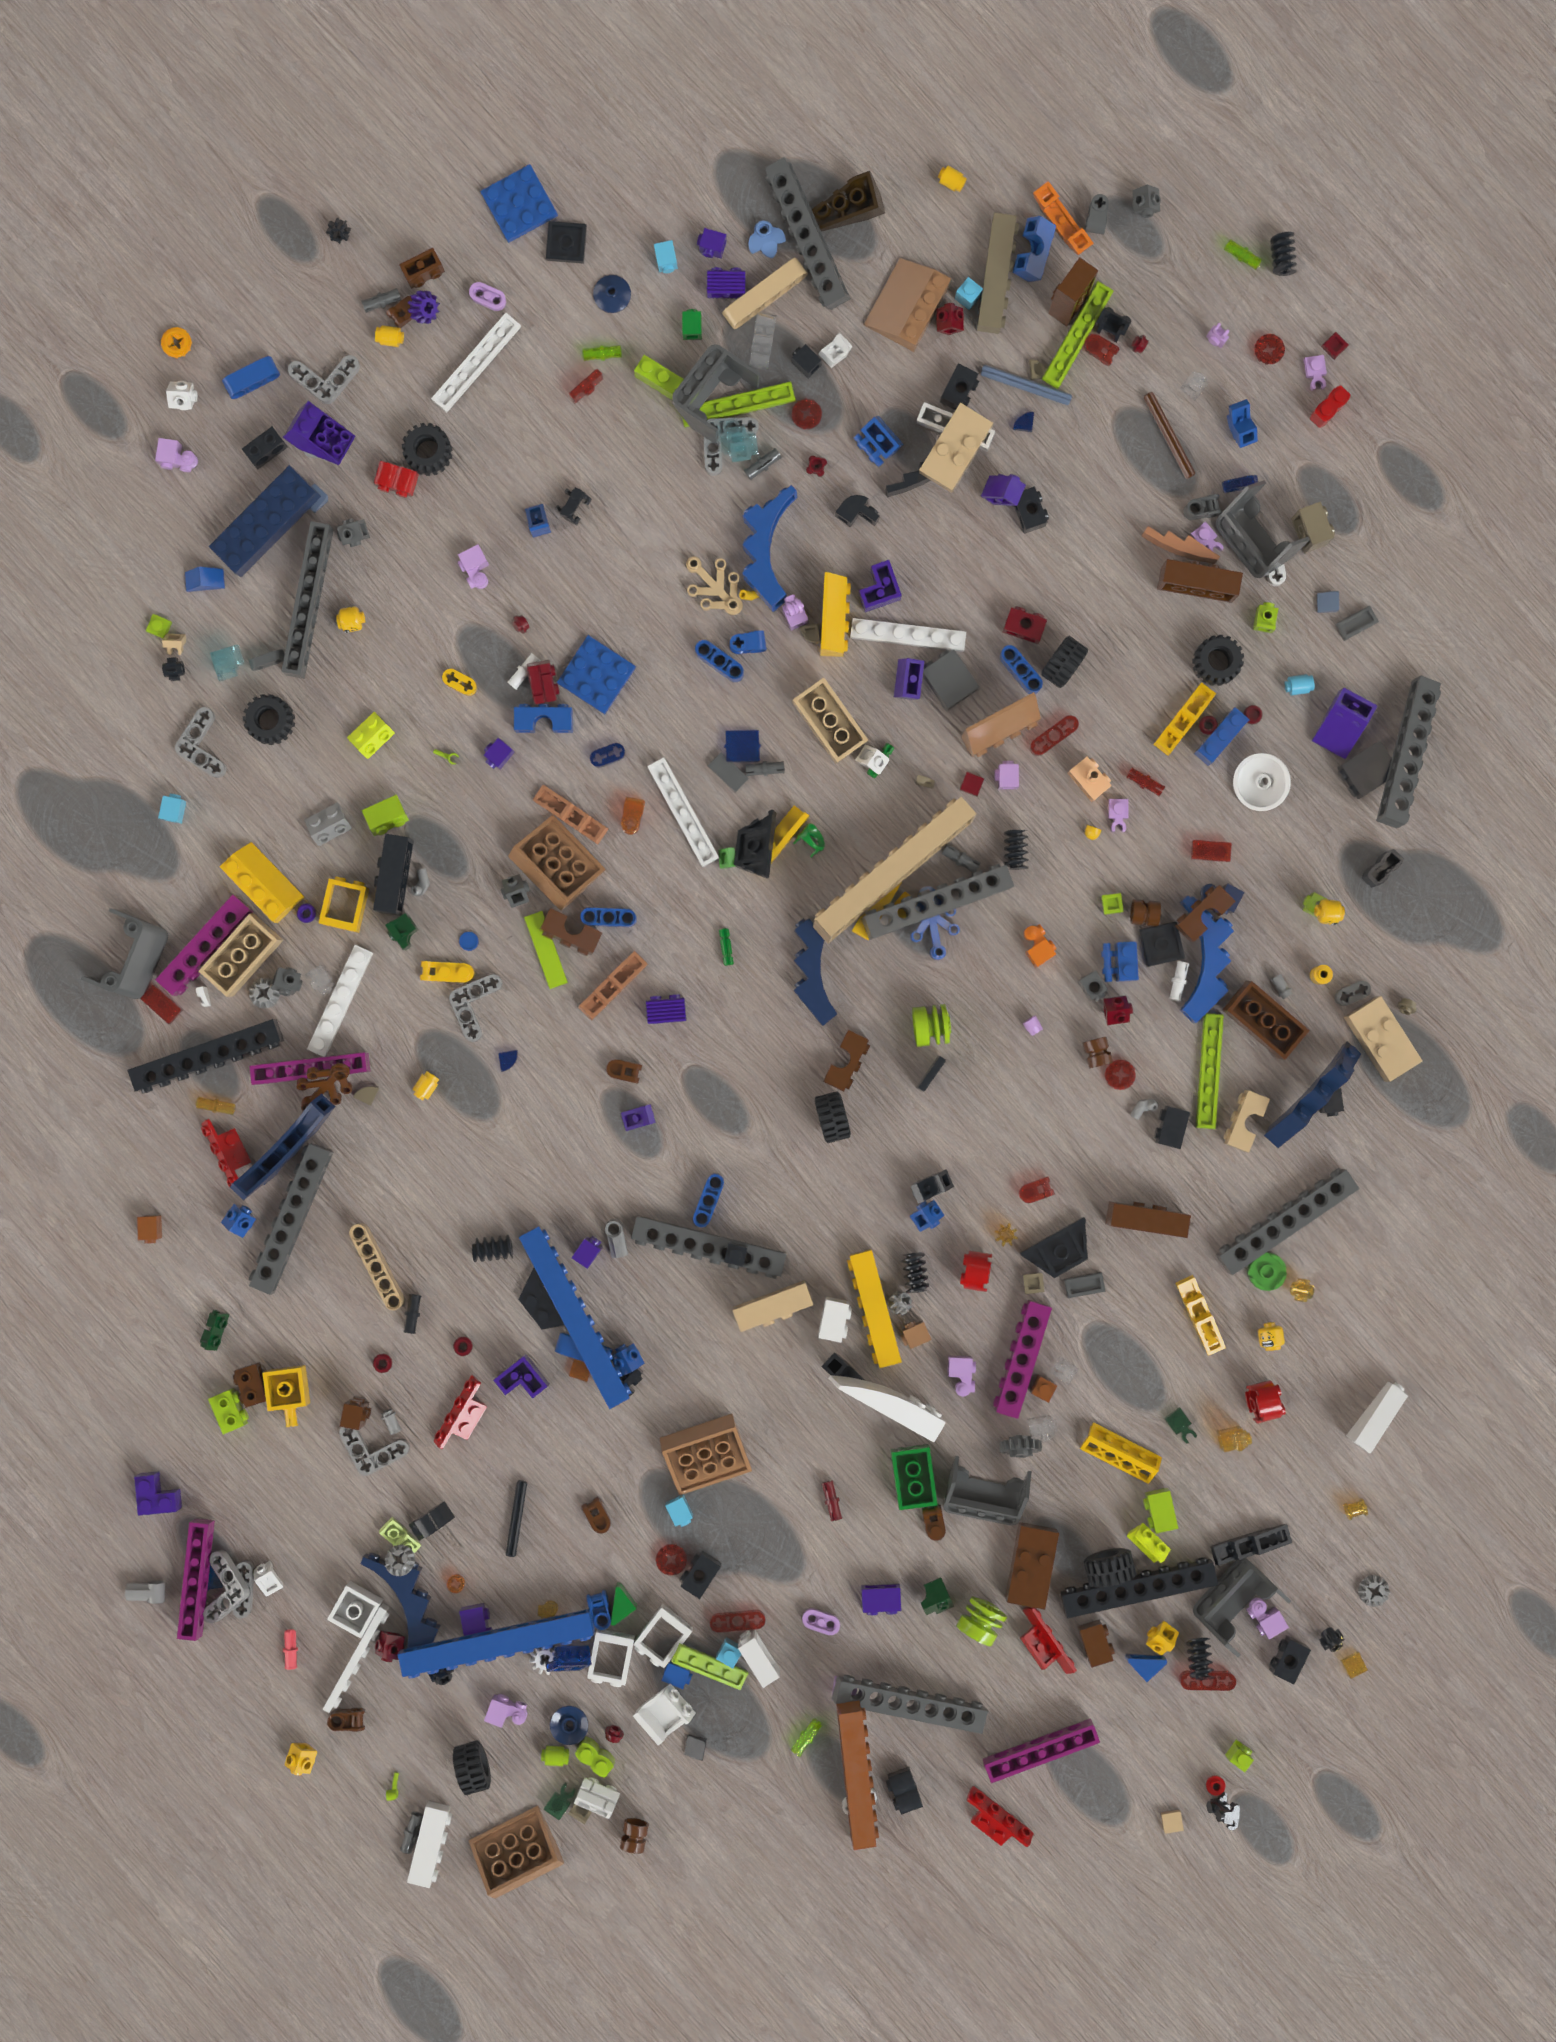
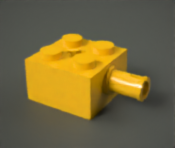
M306 1365L271 1369L263 1372L267 1411L282 1409L285 1414L286 1427L298 1426L296 1408L310 1404ZM287 1385L288 1387H290V1390L287 1391V1389H284L283 1386Z

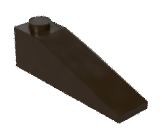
M867 171L850 178L847 184L839 190H835L832 196L820 202L812 209V212L822 232L872 219L885 214V209L871 171Z

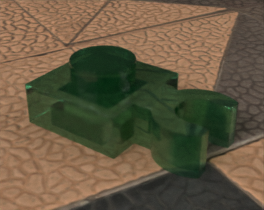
M1180 1407L1164 1418L1176 1435L1180 1432L1182 1433L1181 1438L1186 1444L1189 1443L1186 1439L1187 1434L1191 1433L1195 1438L1197 1437L1195 1431L1188 1428L1192 1423Z
M566 1782L562 1785L560 1794L554 1792L543 1809L557 1820L561 1819L570 1806L571 1802L567 1799L572 1798L576 1791L573 1788L570 1793H567L565 1788L568 1783Z

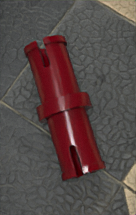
M833 1480L821 1483L826 1499L824 1503L828 1507L830 1521L842 1519L838 1503L840 1500L836 1496Z

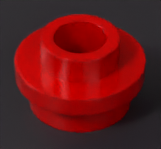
M1211 1776L1206 1781V1789L1211 1795L1218 1796L1225 1791V1781L1220 1776ZM1215 1783L1219 1784V1787L1217 1789L1213 1788V1785Z

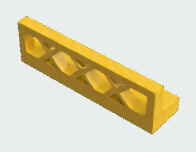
M795 805L775 828L771 864L809 818L806 812H802Z
M1094 1422L1090 1426L1088 1436L1080 1447L1081 1450L1147 1484L1150 1483L1159 1471L1162 1460L1161 1456ZM1089 1442L1097 1445L1098 1448L1088 1446ZM1111 1452L1115 1457H1110L1106 1453ZM1122 1461H1128L1132 1463V1465L1127 1466L1123 1464ZM1140 1470H1146L1150 1474L1147 1476L1141 1473Z

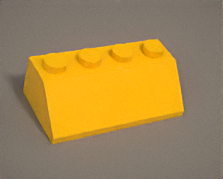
M825 572L820 656L843 657L844 652L848 650V640H844V636L849 630V621H845V615L849 614L850 602H846V595H850L851 583H847V577Z
M252 842L233 853L220 866L233 882L274 923L281 921L304 898V895Z

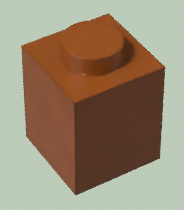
M161 1215L137 1217L138 1240H144V1244L156 1243L157 1239L162 1238Z
M1038 1374L1029 1391L1031 1394L1049 1403L1057 1388V1384Z

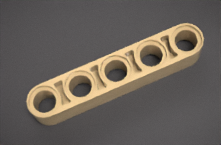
M793 258L730 304L722 314L732 328L737 329L801 282L808 273L798 259Z
M364 1223L352 1226L349 1231L350 1238L385 1306L389 1310L399 1309L404 1304V1296L369 1227ZM357 1227L363 1229V1237L356 1235L355 1230ZM366 1244L371 1245L373 1249L370 1255L364 1252ZM375 1261L381 1264L379 1272L373 1269ZM383 1279L389 1280L390 1287L388 1289L382 1287L381 1282ZM391 1296H396L399 1299L397 1306L390 1303Z

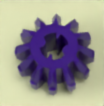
M421 290L416 291V294L410 295L412 301L407 302L410 305V308L407 310L411 313L410 318L420 324H429L431 320L437 319L435 314L440 312L437 309V306L440 305V303L436 302L437 296L432 295L430 291Z

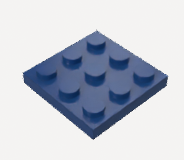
M531 164L480 191L508 243L558 216Z
M588 635L557 683L605 715L636 669V666Z

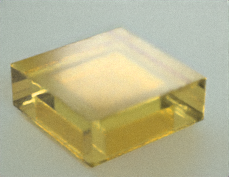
M1358 1651L1341 1660L1350 1679L1368 1671Z

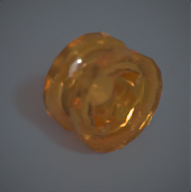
M459 1574L452 1575L447 1581V1588L452 1593L461 1592L465 1586V1580ZM453 1579H456L457 1582H461V1585H459L458 1588L451 1585V1583H453L454 1581Z

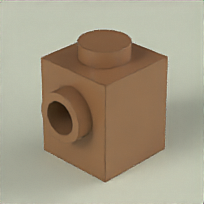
M923 1320L917 1323L911 1321L905 1324V1328L902 1329L903 1335H900L904 1345H909L910 1349L932 1340Z

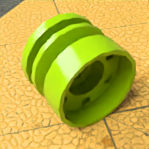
M940 1004V1013H937L936 1005H932L931 1014L927 1013L925 1006L912 1007L916 1047L930 1046V1037H934L936 1045H940V1036H943L944 1044L950 1043L951 1022L945 1004Z
M972 1596L969 1601L973 1606H966L967 1611L972 1615L962 1614L956 1627L970 1638L991 1647L998 1636L992 1629V1626L1002 1628L1003 1625L998 1620L1006 1621L1007 1615L991 1602Z

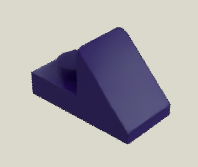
M651 1104L621 1113L626 1131L656 1123Z

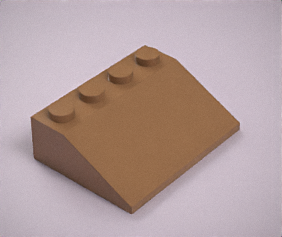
M900 258L864 326L914 352L936 313V309L949 289L951 278L935 269Z
M1035 693L1027 695L966 728L961 739L971 757L976 755L979 758L988 753V748L992 746L994 749L1004 744L1003 740L1009 737L1012 740L1020 736V731L1025 728L1029 731L1038 726L1037 722L1041 717Z
M554 815L550 816L516 844L508 855L560 911L573 902L606 870Z
M733 1413L659 1438L663 1456L679 1496L752 1471Z
M539 1806L468 1840L487 1895L494 1899L564 1864L559 1847Z

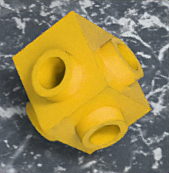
M1163 1621L1156 1627L1152 1626L1147 1633L1149 1637L1146 1645L1159 1655H1163L1167 1651H1172L1175 1647L1179 1631Z
M291 1743L284 1765L294 1775L310 1774L317 1751L307 1743Z

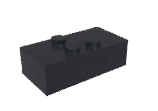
M385 833L382 857H379L377 861V868H380L379 875L374 880V887H377L373 906L374 911L402 916L414 841L409 837Z

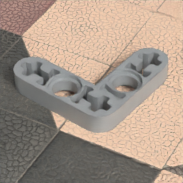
M345 356L325 381L299 361L289 364L288 373L297 383L321 402L331 404L358 373L360 364L355 356ZM354 361L353 364L355 365V367H354V368H352V367H349V368H348L347 363H348V362L352 363V362ZM300 368L301 372L305 375L304 378L300 374L295 373L293 369ZM341 369H344V371H346L349 375L346 376V374L343 371H341ZM342 375L344 377L343 383L335 384V376ZM310 378L317 379L315 387L307 386V381ZM322 388L325 392H329L331 396L324 398L323 393L319 389Z
M745 417L707 420L708 423L713 424L718 429V441L716 443L718 450L716 452L708 451L707 446L713 442L704 437L705 470L709 475L716 476L722 471L721 438L755 436L759 429L756 419ZM729 423H733L737 427L732 433L726 430V425ZM739 423H742V427H747L748 423H752V426H755V428H752V431H748V428H742V432H739ZM711 457H715V464L719 466L716 467L715 471L708 467L712 464Z
M202 707L196 712L177 741L175 750L178 755L209 775L221 778L226 773L225 764L198 747L215 720L214 712L207 707ZM207 712H209L208 716L210 718L208 720H203V717L201 716L202 713L206 714ZM196 722H202V724L205 725V727L203 728L199 724H196ZM194 727H198L200 730V734L196 738L190 735V731ZM187 745V748L193 751L192 756L186 751L181 753V746ZM200 753H203L206 757L205 762L202 764L196 762V756ZM212 763L215 766L220 764L219 768L221 771L214 774L215 770L208 766V764Z
M488 975L450 993V1003L463 1034L468 1041L476 1042L482 1037V1029L471 1006V1002L500 990L503 982L498 975ZM491 978L498 980L497 987L489 986L487 987L488 992L485 993V987L481 982L484 981L486 985L491 982ZM474 985H478L481 988V993L478 996L471 994V988ZM467 988V994L471 999L468 1000L467 997H463L461 1003L454 1001L455 994L463 995L465 994L464 989ZM464 1010H468L471 1013V1018L468 1021L461 1019L460 1015ZM473 1021L475 1022V1024L472 1025V1028L474 1030H478L475 1039L473 1036L469 1037L468 1034L471 1032L469 1026L465 1028L464 1024H470Z
M341 1427L339 1431L340 1437L358 1472L365 1476L404 1457L410 1450V1445L405 1439H398L370 1453L359 1430L353 1429L351 1435L353 1439L357 1437L358 1440L353 1441L351 1444L348 1442L352 1440L350 1435L344 1434L346 1428ZM398 1443L401 1446H405V1449L403 1450L404 1453L398 1451L392 1454L391 1451L395 1450L398 1447ZM354 1444L362 1446L363 1451L361 1454L353 1452ZM380 1452L388 1454L389 1460L387 1462L379 1460L378 1455ZM364 1454H366L367 1457H365L364 1460L367 1464H371V1466L369 1467L370 1471H368L367 1469L363 1470L362 1466L364 1465V1462L362 1459L358 1461L357 1458H361Z
M224 1550L216 1551L210 1556V1564L226 1591L204 1609L203 1616L208 1623H215L223 1619L246 1600L250 1594L247 1583L229 1554ZM227 1571L232 1573V1581L227 1579ZM241 1589L240 1595L235 1597L234 1595ZM224 1598H227L230 1602L228 1608L223 1604ZM218 1609L219 1611L216 1612V1613L214 1614V1617H213V1616H212L213 1610Z

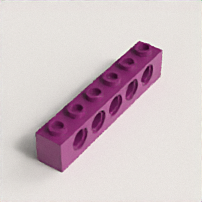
M232 894L155 981L172 996L182 995L188 988L186 985L191 980L194 981L201 974L199 970L243 920L254 911L238 896ZM231 913H234L236 916V920L233 923L228 921V916ZM221 927L223 930V934L221 937L217 938L215 935V931L217 928ZM205 942L210 944L207 952H204L202 949V945ZM192 956L197 958V963L194 966H191L189 963ZM179 970L184 972L182 980H178L176 977Z
M364 1052L249 1066L251 1085L295 1081L299 1078L308 1079V1068L316 1067L318 1070L330 1069L334 1064L338 1063L347 1065L350 1068V1074L371 1072L369 1053Z
M1028 1300L1027 1304L1024 1303L1022 1306L1021 1314H1023L1021 1322L1018 1321L1015 1332L1018 1333L1016 1341L1012 1340L1010 1351H1012L1010 1359H1006L1004 1365L1006 1370L1005 1377H1001L998 1388H1001L999 1396L996 1395L993 1401L994 1410L997 1413L1019 1419L1052 1307ZM1030 1317H1037V1324L1033 1327L1029 1326L1028 1319ZM1026 1335L1032 1337V1341L1028 1345L1022 1343V1338ZM1019 1354L1026 1355V1361L1024 1363H1018L1016 1361V1358ZM1014 1372L1021 1374V1378L1017 1382L1011 1381V1375ZM1008 1391L1015 1392V1397L1012 1400L1005 1399V1394Z
M195 1518L189 1522L177 1639L197 1641L203 1636V1612L206 1608L215 1520Z
M1090 1718L983 1758V1763L990 1782L994 1783L1100 1743V1740Z

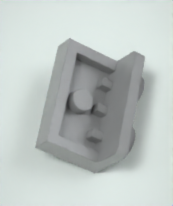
M338 802L304 820L311 837L318 846L352 829Z

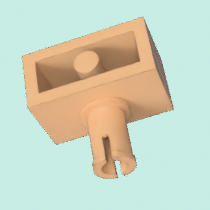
M1087 756L1067 774L1092 803L1112 785L1110 784V778L1097 769L1099 767L1097 762L1093 758L1089 759Z

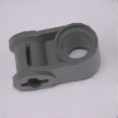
M1097 194L1093 197L1086 218L1085 232L1104 235L1109 200L1105 195Z
M1219 494L1192 499L1184 507V516L1188 520L1219 516L1222 513L1218 503ZM1190 506H1195L1198 513H1193L1190 510Z

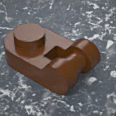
M411 296L405 297L386 312V315L395 321L396 327L402 328L412 320L410 318L411 313L407 311L410 308L407 302L412 301ZM401 311L405 313V315L402 317H400V315L398 314Z
M616 1059L611 1060L607 1064L606 1071L610 1077L639 1083L640 1078H638L639 1070H642V1065ZM626 1067L632 1069L630 1076L625 1075Z
M600 1497L594 1498L589 1504L581 1505L592 1529L600 1534L606 1533L611 1526V1520ZM597 1508L599 1513L593 1516L591 1511Z
M941 1504L936 1505L935 1508H922L928 1537L934 1541L941 1540L946 1533ZM937 1515V1520L930 1521L929 1516Z

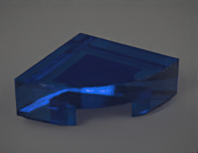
M1027 412L1015 421L1013 430L1032 432L1034 412Z
M518 1050L498 1053L501 1072L513 1067L518 1058Z

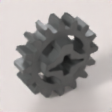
M1016 1435L1009 1437V1440L1000 1442V1453L1010 1454V1457L1026 1458L1042 1450V1441L1032 1439V1436Z

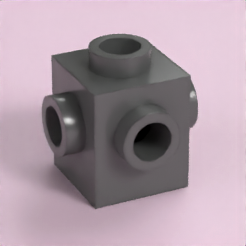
M1147 184L1132 190V207L1135 214L1141 215L1143 218H1149L1154 213L1161 211L1159 188Z
M353 518L342 521V526L337 527V536L342 545L350 544V547L361 545V540L370 538L364 519L355 522Z
M520 874L502 880L504 888L501 889L504 900L508 899L511 908L530 902L527 894L530 891L526 880H522Z
M279 967L275 971L270 989L279 991L278 993L283 996L294 995L296 991L301 989L303 982L300 980L301 974L297 973V970L286 967L284 969Z

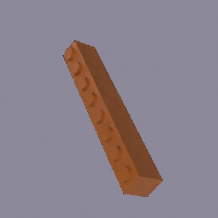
M859 1700L836 1704L853 1850L877 1847L876 1839L879 1838L878 1827L874 1826V1822H877L876 1810L872 1808V1805H876L874 1793H871L870 1789L874 1788L872 1776H869L872 1766L871 1760L867 1759V1754H870L869 1743L865 1742V1737H868L867 1725L863 1723V1720H867L865 1708H861Z

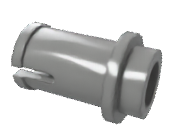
M1281 974L1271 979V982L1280 994L1278 995L1279 997L1281 996L1282 999H1285L1293 994L1292 988L1288 987Z
M392 1409L381 1413V1419L385 1421L390 1435L402 1430L395 1417V1411L393 1412Z

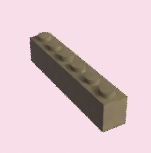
M995 212L993 214L976 331L999 334L1000 329L1005 326L1006 316H1003V309H1007L1009 299L1005 295L1006 290L1009 291L1011 285L1008 273L1012 272L1014 260L1010 259L1011 253H1015L1016 241H1013L1014 234H1018L1019 223H1016V215Z

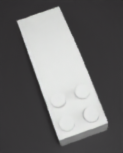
M830 1375L828 1378L839 1390L932 1442H935L946 1423L941 1418L942 1414L937 1412L934 1407L921 1403L913 1395L907 1397L888 1387L865 1380Z

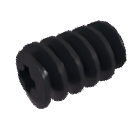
M1294 232L1278 233L1270 239L1271 244H1273L1271 246V251L1273 252L1271 257L1274 259L1272 261V266L1274 267L1272 271L1275 275L1288 276L1297 272V270L1292 269L1297 263L1291 262V260L1296 258V255L1290 254L1296 250L1295 247H1290V245L1295 243V240L1289 239L1295 235Z
M1008 830L1004 832V835L1009 837L1004 840V843L1009 844V846L1004 847V850L1009 852L1004 855L1005 859L1010 860L1004 863V865L1009 867V870L1029 869L1028 866L1023 865L1024 862L1029 861V859L1023 857V855L1028 854V851L1023 850V847L1028 846V843L1023 842L1024 839L1028 838L1027 835L1023 834L1027 830Z
M500 1235L498 1241H495L494 1237L491 1236L490 1242L487 1241L486 1237H483L482 1243L476 1238L475 1243L472 1244L474 1262H477L478 1257L481 1262H484L486 1256L489 1261H492L493 1256H495L496 1260H500L501 1254L504 1259H508L509 1254L513 1259V1246L509 1235H506L505 1241H503Z
M925 1253L903 1254L906 1258L901 1260V1262L907 1263L903 1270L909 1272L904 1275V1278L910 1279L905 1285L911 1287L906 1293L927 1291L925 1289L929 1287V1283L923 1282L928 1279L927 1275H923L927 1268L921 1267L926 1264V1260L920 1259L925 1256Z
M1194 1638L1186 1642L1187 1646L1192 1647L1187 1650V1653L1192 1655L1188 1657V1661L1193 1663L1189 1665V1669L1194 1671L1189 1676L1195 1680L1215 1679L1214 1676L1209 1675L1214 1669L1208 1667L1213 1661L1207 1659L1212 1653L1206 1651L1211 1645L1205 1643L1210 1638Z

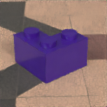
M890 560L872 565L870 572L875 585L859 590V598L865 613L900 601L902 597Z
M527 1354L493 1380L504 1395H507L521 1384L532 1399L550 1384Z
M160 1471L140 1473L134 1477L138 1516L177 1512L182 1508L180 1489L161 1491Z

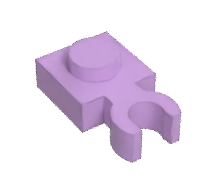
M1218 323L1211 328L1206 337L1212 345L1222 348L1229 338V330L1222 329L1221 324Z
M1324 355L1305 357L1306 378H1312L1310 383L1311 391L1316 389L1315 383H1320L1321 390L1324 389L1326 381L1322 376L1327 374Z
M1206 521L1190 534L1192 538L1213 551L1214 547H1217L1219 551L1224 549L1221 543L1214 541L1217 535Z
M1109 799L1108 819H1114L1111 825V832H1115L1116 825H1120L1122 827L1121 831L1125 832L1126 824L1123 822V819L1129 818L1128 799Z

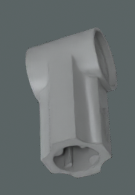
M611 1219L605 1227L611 1257L620 1258L627 1256L628 1250L623 1232V1224L618 1219ZM617 1224L619 1231L612 1233L609 1230V1225Z
M165 1581L127 1583L125 1589L126 1601H147V1603L151 1604L165 1602Z

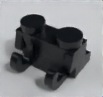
M1104 307L1097 321L1100 326L1096 333L1100 334L1103 329L1115 335L1113 341L1117 343L1120 335L1125 336L1132 321L1130 317L1121 316L1115 313L1112 308Z
M575 487L572 492L566 488L565 493L570 496L563 508L557 505L555 509L560 512V516L564 517L565 520L577 526L581 518L578 516L575 519L573 518L575 511L582 499L585 500L584 504L589 505L592 498L579 488Z
M1223 1792L1218 1798L1210 1799L1207 1802L1208 1813H1213L1218 1822L1227 1824L1226 1827L1232 1831L1238 1827L1240 1805L1231 1802L1229 1805L1227 1803V1793Z

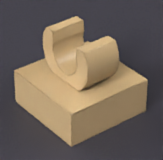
M186 634L165 635L162 644L163 648H167L168 655L172 654V648L178 650V655L182 654L183 646L186 643Z

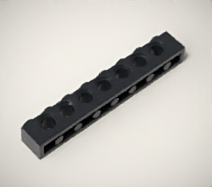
M271 1019L128 1069L127 1071L134 1091H141L142 1094L153 1091L152 1087L157 1085L162 1088L171 1085L172 1080L178 1079V1081L188 1079L189 1074L195 1072L196 1075L205 1073L209 1067L214 1066L216 1069L225 1066L226 1061L232 1060V1062L242 1060L244 1059L243 1055L250 1053L253 1056L262 1053L261 1049L268 1047L269 1050L280 1046L279 1043L284 1041L277 1019ZM260 1033H263L265 1035V1041L260 1044L257 1040V1036ZM242 1039L247 1042V1047L244 1050L239 1047V1042ZM223 1046H227L229 1049V1053L226 1056L221 1054ZM205 1052H208L211 1056L210 1061L207 1063L203 1060ZM188 1058L192 1060V1067L190 1069H187L185 1066V1061ZM169 1065H172L174 1067V1073L172 1075H169L167 1073V1067ZM151 1071H154L156 1074V1079L153 1082L149 1079Z
M1207 1557L1197 1558L1196 1562L1188 1563V1561L1177 1563V1566L1174 1567L1169 1565L1161 1566L1156 1571L1142 1570L1131 1580L1114 1586L1094 1587L1090 1586L1088 1582L1079 1588H1075V1586L1066 1587L1064 1591L1060 1592L1064 1613L1068 1619L1217 1586L1218 1581L1213 1561L1207 1559ZM1199 1570V1576L1191 1578L1192 1571ZM1175 1574H1180L1181 1576L1178 1582H1172V1577ZM1155 1579H1162L1160 1586H1153ZM1136 1583H1143V1588L1141 1590H1134V1585ZM1124 1587V1592L1121 1595H1116V1588ZM1099 1591H1105L1106 1593L1102 1599H1097L1096 1594ZM1080 1595L1087 1596L1084 1603L1077 1602Z

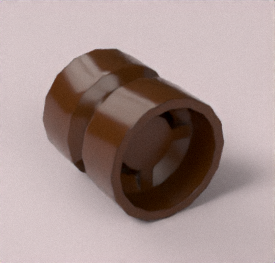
M1132 900L1130 911L1131 924L1142 925L1145 922L1148 926L1159 925L1161 902L1149 901L1145 903L1144 900Z
M1107 1036L1082 1043L1085 1053L1089 1055L1086 1058L1089 1069L1113 1063L1111 1052L1107 1051L1109 1047Z
M637 1818L625 1819L623 1827L625 1834L621 1837L620 1849L633 1854L643 1853L646 1843L644 1837L647 1836L649 1823Z

